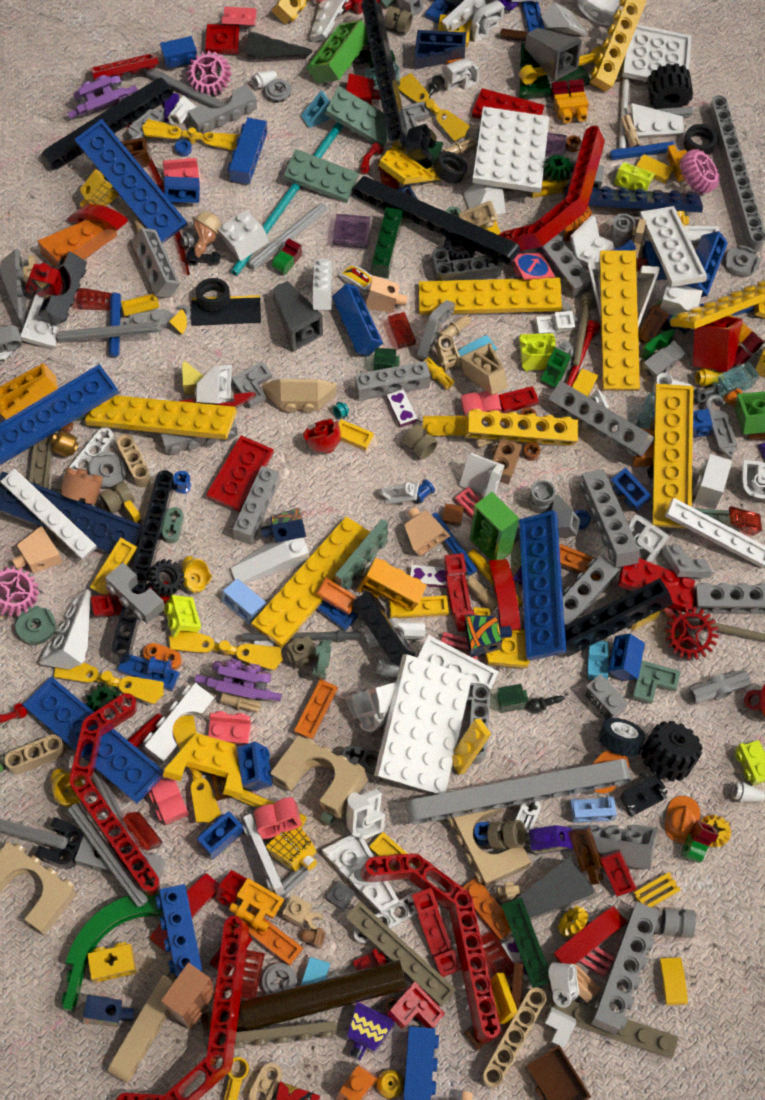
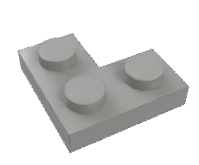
M424 101L403 106L407 131L412 127L418 126L416 121L429 118L430 113Z
M262 361L232 377V382L240 393L256 392V396L247 402L250 408L266 400V395L259 385L272 379V373Z
M678 545L664 546L662 552L677 577L710 578L713 572L705 559H689L683 548Z

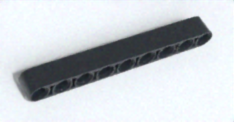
M163 78L155 79L47 147L41 154L42 159L52 170L61 168L84 153L74 139L99 120L103 119L112 132L116 133L144 115L148 110L154 109L173 95V88Z

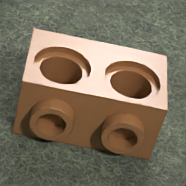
M502 438L499 445L495 444L492 452L494 458L492 461L505 465L500 482L509 485L521 454L522 445Z

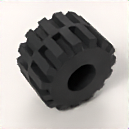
M668 63L666 66L661 65L657 67V70H653L647 78L649 100L654 109L687 106L693 98L690 71L684 65L679 66L678 63L674 65Z
M662 721L660 724H657L643 745V751L641 752V758L645 759L643 763L645 766L650 767L649 771L653 774H659L661 779L667 778L668 781L672 782L675 779L682 781L684 777H688L701 757L703 749L702 744L699 743V737L693 734L694 731L690 728H685L684 724H676L675 721H669L668 723Z

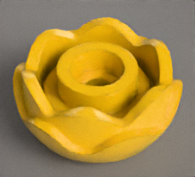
M388 1069L378 1076L377 1090L385 1098L392 1099L403 1092L404 1079L398 1071Z

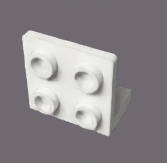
M591 215L570 237L575 258L587 267L588 262H599L600 250L610 251L614 247L612 241L599 236L594 215Z
M469 453L460 486L464 488L469 487L472 491L480 493L482 497L487 496L490 492L496 495L505 465Z

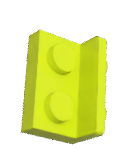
M623 162L618 169L614 184L629 190L640 188L647 191L654 179L655 173Z
M171 595L168 602L164 605V613L166 614L168 628L171 631L172 637H177L180 630L199 632L201 624L193 597Z
M757 740L747 744L740 743L735 749V756L738 762L742 763L746 780L750 781L751 786L764 783L765 752L760 741Z

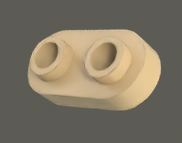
M267 1063L262 1067L250 1090V1100H258L257 1094L259 1092L265 1094L263 1100H272L283 1076L282 1070L277 1064ZM271 1071L275 1072L276 1074L275 1078L272 1080L268 1079L267 1077L268 1073Z

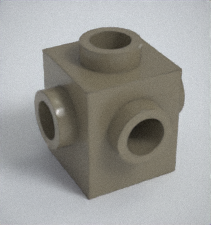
M309 635L303 638H295L287 644L288 652H286L289 663L293 662L295 668L300 666L302 668L306 667L312 661L317 660L316 649Z

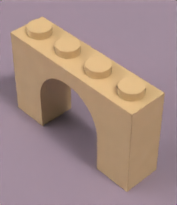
M298 735L271 771L270 775H272L274 783L291 792L308 770L319 766L332 769L335 772L334 780L319 801L324 811L341 819L346 812L349 795L355 791L359 794L368 781L365 769L357 763L355 765L350 763L342 755L337 756L325 746L320 747L316 745L312 739L308 737L303 738Z
M502 808L447 819L450 827H454L457 832L456 839L459 845L464 846L467 852L465 853L469 865L473 864L476 870L474 872L479 884L482 883L485 888L529 868L531 864L524 847L511 848L499 854H489L482 851L476 845L473 838V829L476 824L500 813Z
M7 842L0 851V893L18 875L34 874L41 878L43 883L41 898L24 920L45 936L77 895L73 889L75 885L66 878L63 881L57 877L58 873L48 866L45 869L40 865L42 861L34 855L27 856L24 853L26 850L19 844L15 843L13 846Z

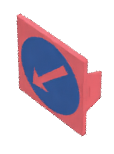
M542 253L518 254L514 259V271L518 278L521 276L523 280L555 278Z

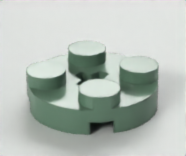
M39 606L27 607L28 612L26 614L22 610L17 623H15L16 632L22 641L30 646H34L48 641L55 635L56 621L49 609ZM35 621H36L37 623H40V622H41V625H39V628H37V629H35V628H33V629L30 628V627L33 626V622H35Z
M323 639L317 645L316 657H319V660H317L313 669V676H316L317 679L325 680L327 677L325 670L329 667L332 647L330 646L331 640Z

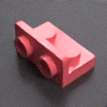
M225 6L222 23L256 25L257 9Z
M197 158L163 161L164 177L199 178Z
M223 711L210 713L209 737L235 745L249 744L250 716L244 713L230 715Z

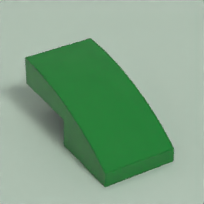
M667 330L653 338L644 347L641 357L648 360L656 349L666 348L672 342L675 330Z
M555 347L540 380L556 388L567 369L571 355Z

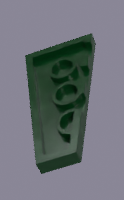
M521 43L520 70L526 65H532L534 68L541 67L525 49V43ZM547 75L537 77L529 85L524 84L520 78L519 98L530 99L551 95L552 90Z

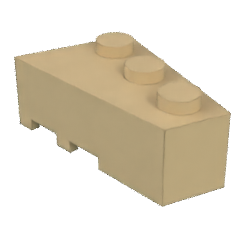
M491 342L460 357L464 376L490 394H498L508 388L504 367L497 357L495 350H493Z

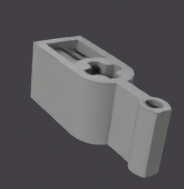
M674 340L669 346L660 349L643 363L641 372L654 383L659 374L667 373L681 358L687 355L688 351Z

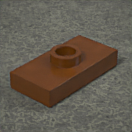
M654 305L638 332V338L648 343L659 335L670 313Z
M523 961L514 962L513 977H509L508 986L512 990V997L516 1008L521 1006Z

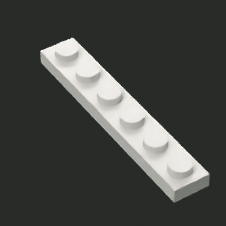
M16 469L1 480V484L80 559L84 560L97 548L96 544Z
M675 498L671 499L665 517L761 568H765L764 545Z

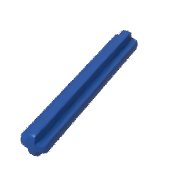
M670 141L614 149L610 151L611 160L643 156V154L665 153L668 146L675 143Z
M113 292L110 295V326H118L121 320V294ZM120 336L109 337V356L116 358L120 355Z
M431 514L450 534V537L444 540L452 554L464 553L466 574L473 575L477 571L473 562L439 514Z

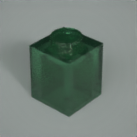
M375 348L374 371L399 366L400 356H396V349Z
M522 684L497 689L496 696L501 713L524 709L528 701L527 691L523 690Z

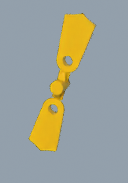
M412 73L401 78L398 84L399 90L417 103L424 101L428 109L437 115L438 123L455 142L466 136L470 126L450 111L441 110L433 99H429V93Z
M147 119L145 124L142 125L144 136L178 139L183 136L191 144H195L196 140L201 139L210 146L230 151L237 148L236 144L239 134L212 132L202 134L196 132V129L193 127L189 128V131H182L177 126Z
M180 630L177 637L169 636L170 648L177 651L209 653L213 650L222 652L225 656L237 654L241 661L258 664L263 668L273 671L283 661L281 647L242 644L239 647L231 646L227 640L214 643L213 638L210 636ZM204 643H209L207 648L202 647ZM244 651H249L247 656L242 655Z
M84 662L70 670L55 667V678L92 683L97 680L98 682L107 683L109 688L112 686L119 687L121 692L130 693L135 698L153 705L164 696V682L131 676L119 679L114 677L110 671L99 674L96 667ZM89 673H93L92 677H87ZM127 684H132L130 688H125Z
M184 715L178 718L173 725L172 732L180 751L197 733L193 715ZM188 767L194 780L191 784V793L196 822L211 823L221 815L209 782L202 778L201 770ZM198 786H204L202 790H197Z

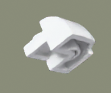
M500 1L491 2L475 12L471 25V37L474 42L488 37L489 30L497 27L499 20L503 19L505 6Z
M469 59L457 60L442 67V72L445 75L444 87L447 91L460 85L467 89L479 83L480 69L478 65Z
M743 460L742 483L744 490L754 498L765 499V463H762L763 461Z
M636 514L629 523V527L640 550L639 558L652 563L661 552V548L670 535L653 525L649 520Z
M375 789L363 795H359L355 791L349 795L347 799L346 822L353 836L366 839L384 831L385 814L380 811L382 793L379 790Z

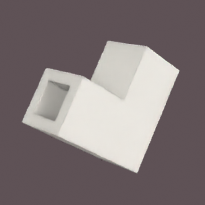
M551 1007L545 1023L556 1029L552 1036V1042L564 1048L576 1025V1019Z

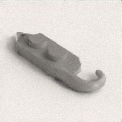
M164 108L150 109L131 124L128 129V133L132 137L131 139L146 137L144 136L142 125L145 124L147 119L163 122ZM118 133L116 136L120 140L121 134Z
M178 305V309H183L186 312L188 321L191 317L190 309L187 306ZM165 309L130 315L120 325L159 322L161 328H168V326H171L169 321L173 318V314Z
M709 395L706 401H704V407L709 409L713 423L711 431L718 452L721 451L731 460L737 447V442L729 418L725 412L713 410L711 404L712 400H719L723 405L725 401L719 395Z

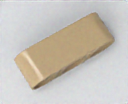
M127 434L121 435L117 439L118 449L134 483L138 487L148 486L151 482L149 470L134 439Z
M49 735L10 751L5 756L4 761L11 773L21 774L60 758L65 753V745L59 736ZM53 744H59L57 749L50 750ZM33 752H40L37 757L31 758ZM20 759L19 764L11 766L14 760Z

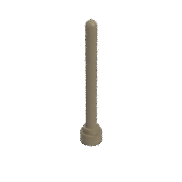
M589 293L582 294L580 299L582 314L573 358V365L575 366L580 364L589 309L594 306L595 297Z
M702 620L699 621V625L704 624ZM720 623L711 625V627H718L720 632L765 642L764 633Z

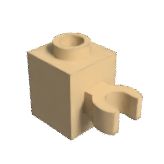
M294 894L283 911V919L301 929L306 922L309 928L317 931L318 927L312 923L313 919L317 918L322 921L323 916L320 913H311L312 904Z

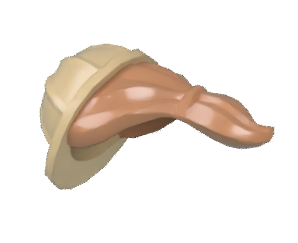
M203 212L191 218L194 221V228L199 236V241L194 249L195 255L198 258L205 253L206 246L216 240V236H219L217 228L221 226L220 220L212 212Z

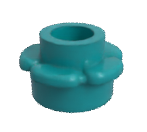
M338 401L332 408L336 418L345 419L348 416L349 408L345 403Z

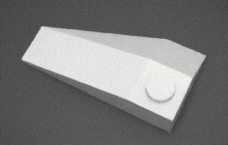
M273 538L231 567L234 580L238 578L245 584L303 565L309 559V551L304 538L276 542L275 538Z
M88 589L76 595L64 615L67 619L56 628L57 636L53 643L51 641L48 642L39 662L40 664L70 670L80 666L85 661V653L88 648L90 591Z

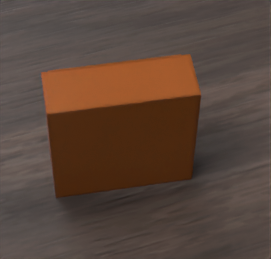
M445 503L444 523L461 526L464 506Z

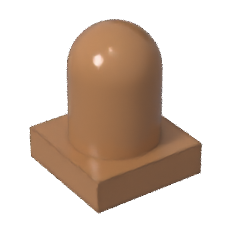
M318 928L317 931L306 929L302 932L301 938L304 942L314 944L317 949H322L326 932L323 928Z

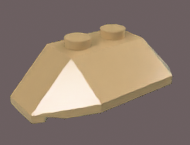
M278 379L263 382V391L266 397L281 411L313 412L319 411L337 395V385L335 382L319 379Z

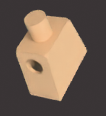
M372 276L365 304L370 310L393 312L395 304L406 306L408 296L398 294L399 284Z
M418 508L409 510L408 515L411 520L405 524V529L413 550L418 555H424L450 537V534L427 510L421 513Z
M39 527L18 543L17 547L21 555L12 559L17 570L28 564L33 573L63 562L43 527Z

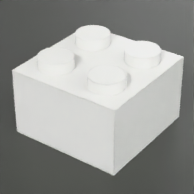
M247 210L217 228L224 244L240 261L269 243L264 228Z
M710 454L708 460L703 461L698 473V481L692 494L695 496V504L716 509L725 488L732 460Z

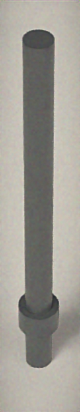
M361 631L296 632L290 640L309 635L311 640L325 639L345 642V640L361 639ZM243 633V641H272L262 633Z

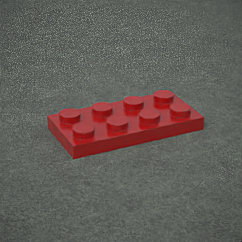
M149 53L91 67L89 70L95 80L103 75H106V77L112 75L120 77L123 76L124 72L128 71L136 73L141 68L153 69L159 62L154 53Z
M482 88L473 109L472 117L481 119L483 107L543 115L545 105Z
M241 435L208 490L206 497L241 512L261 466L267 467L274 454V449Z
M639 558L637 564L620 568L619 587L633 592L661 578L673 602L669 607L684 613L686 607L689 609V613L692 611L695 580L688 577H677L675 572Z

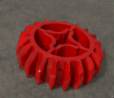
M686 607L684 615L678 610L677 613L680 617L676 618L672 615L671 618L675 622L671 623L668 621L667 625L672 628L665 629L666 633H671V636L665 637L666 641L672 640L668 647L676 646L673 653L677 654L681 651L680 658H683L686 653L687 660H691L692 654H694L696 660H699V653L705 658L707 655L704 650L707 649L711 653L713 650L709 645H717L715 641H712V638H719V635L713 634L719 628L711 627V625L716 623L715 619L708 621L711 617L709 613L703 617V609L696 614V607L692 608V613H689V609ZM697 618L702 620L704 624L691 626L687 619ZM682 622L684 633L676 639L677 627ZM687 625L693 631L697 630V634H695L697 642L690 636L687 637V634H689ZM708 628L707 640L702 645L699 636ZM692 641L697 649H685L679 644Z

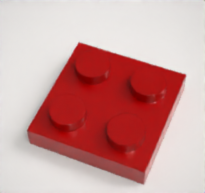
M207 24L206 53L209 50L211 53L216 52L217 54H238L239 24Z

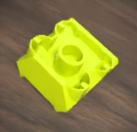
M520 334L521 362L526 372L529 370H545L548 365L547 362L556 347L554 334Z

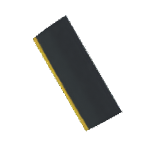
M260 295L230 296V302L224 309L211 312L202 309L197 303V298H191L192 326L261 323ZM205 297V298L215 299V298H219V297Z

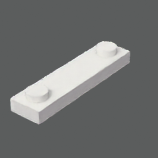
M251 814L244 816L243 818L246 823L243 825L247 837H252L269 876L266 879L270 891L275 890L276 894L280 896L286 892L262 837L257 831L256 823Z

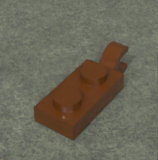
M590 826L570 830L568 834L581 872L587 871L591 885L599 884V880H603V874L600 870L603 865Z

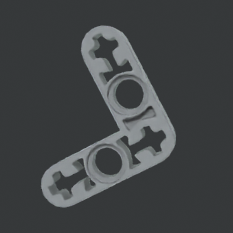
M446 300L432 312L418 350V358L427 360L431 354L439 327L450 318L454 311L455 303Z

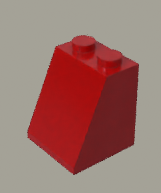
M725 316L694 329L693 366L700 369H715L717 372H727L732 368L735 362L743 319Z

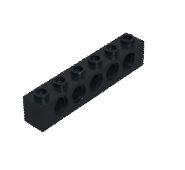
M659 578L566 625L565 655L569 657L672 605L670 593L662 579Z

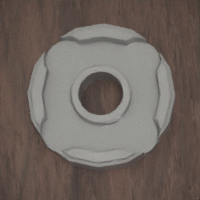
M740 245L728 250L724 264L731 274L737 277H749L757 271L760 258L756 255L754 249ZM738 259H743L746 263H740Z
M102 452L98 453L91 460L88 473L89 475L97 474L103 476L101 488L111 489L115 484L125 479L127 467L125 461L117 456V454ZM105 466H109L112 468L113 472L111 474H105L102 468Z

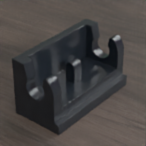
M656 774L623 791L620 799L632 817L667 799L666 794L668 791L659 778V774Z

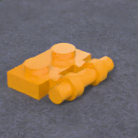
M247 878L237 894V899L241 900L242 904L239 907L232 903L229 911L240 919L243 918L251 923V926L255 929L259 928L266 932L270 924L263 921L264 917L268 916L274 919L284 903V899ZM249 906L259 911L257 916L247 911Z

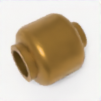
M60 430L58 433L54 432L49 440L52 443L51 450L63 457L73 456L79 445L77 437L65 430Z

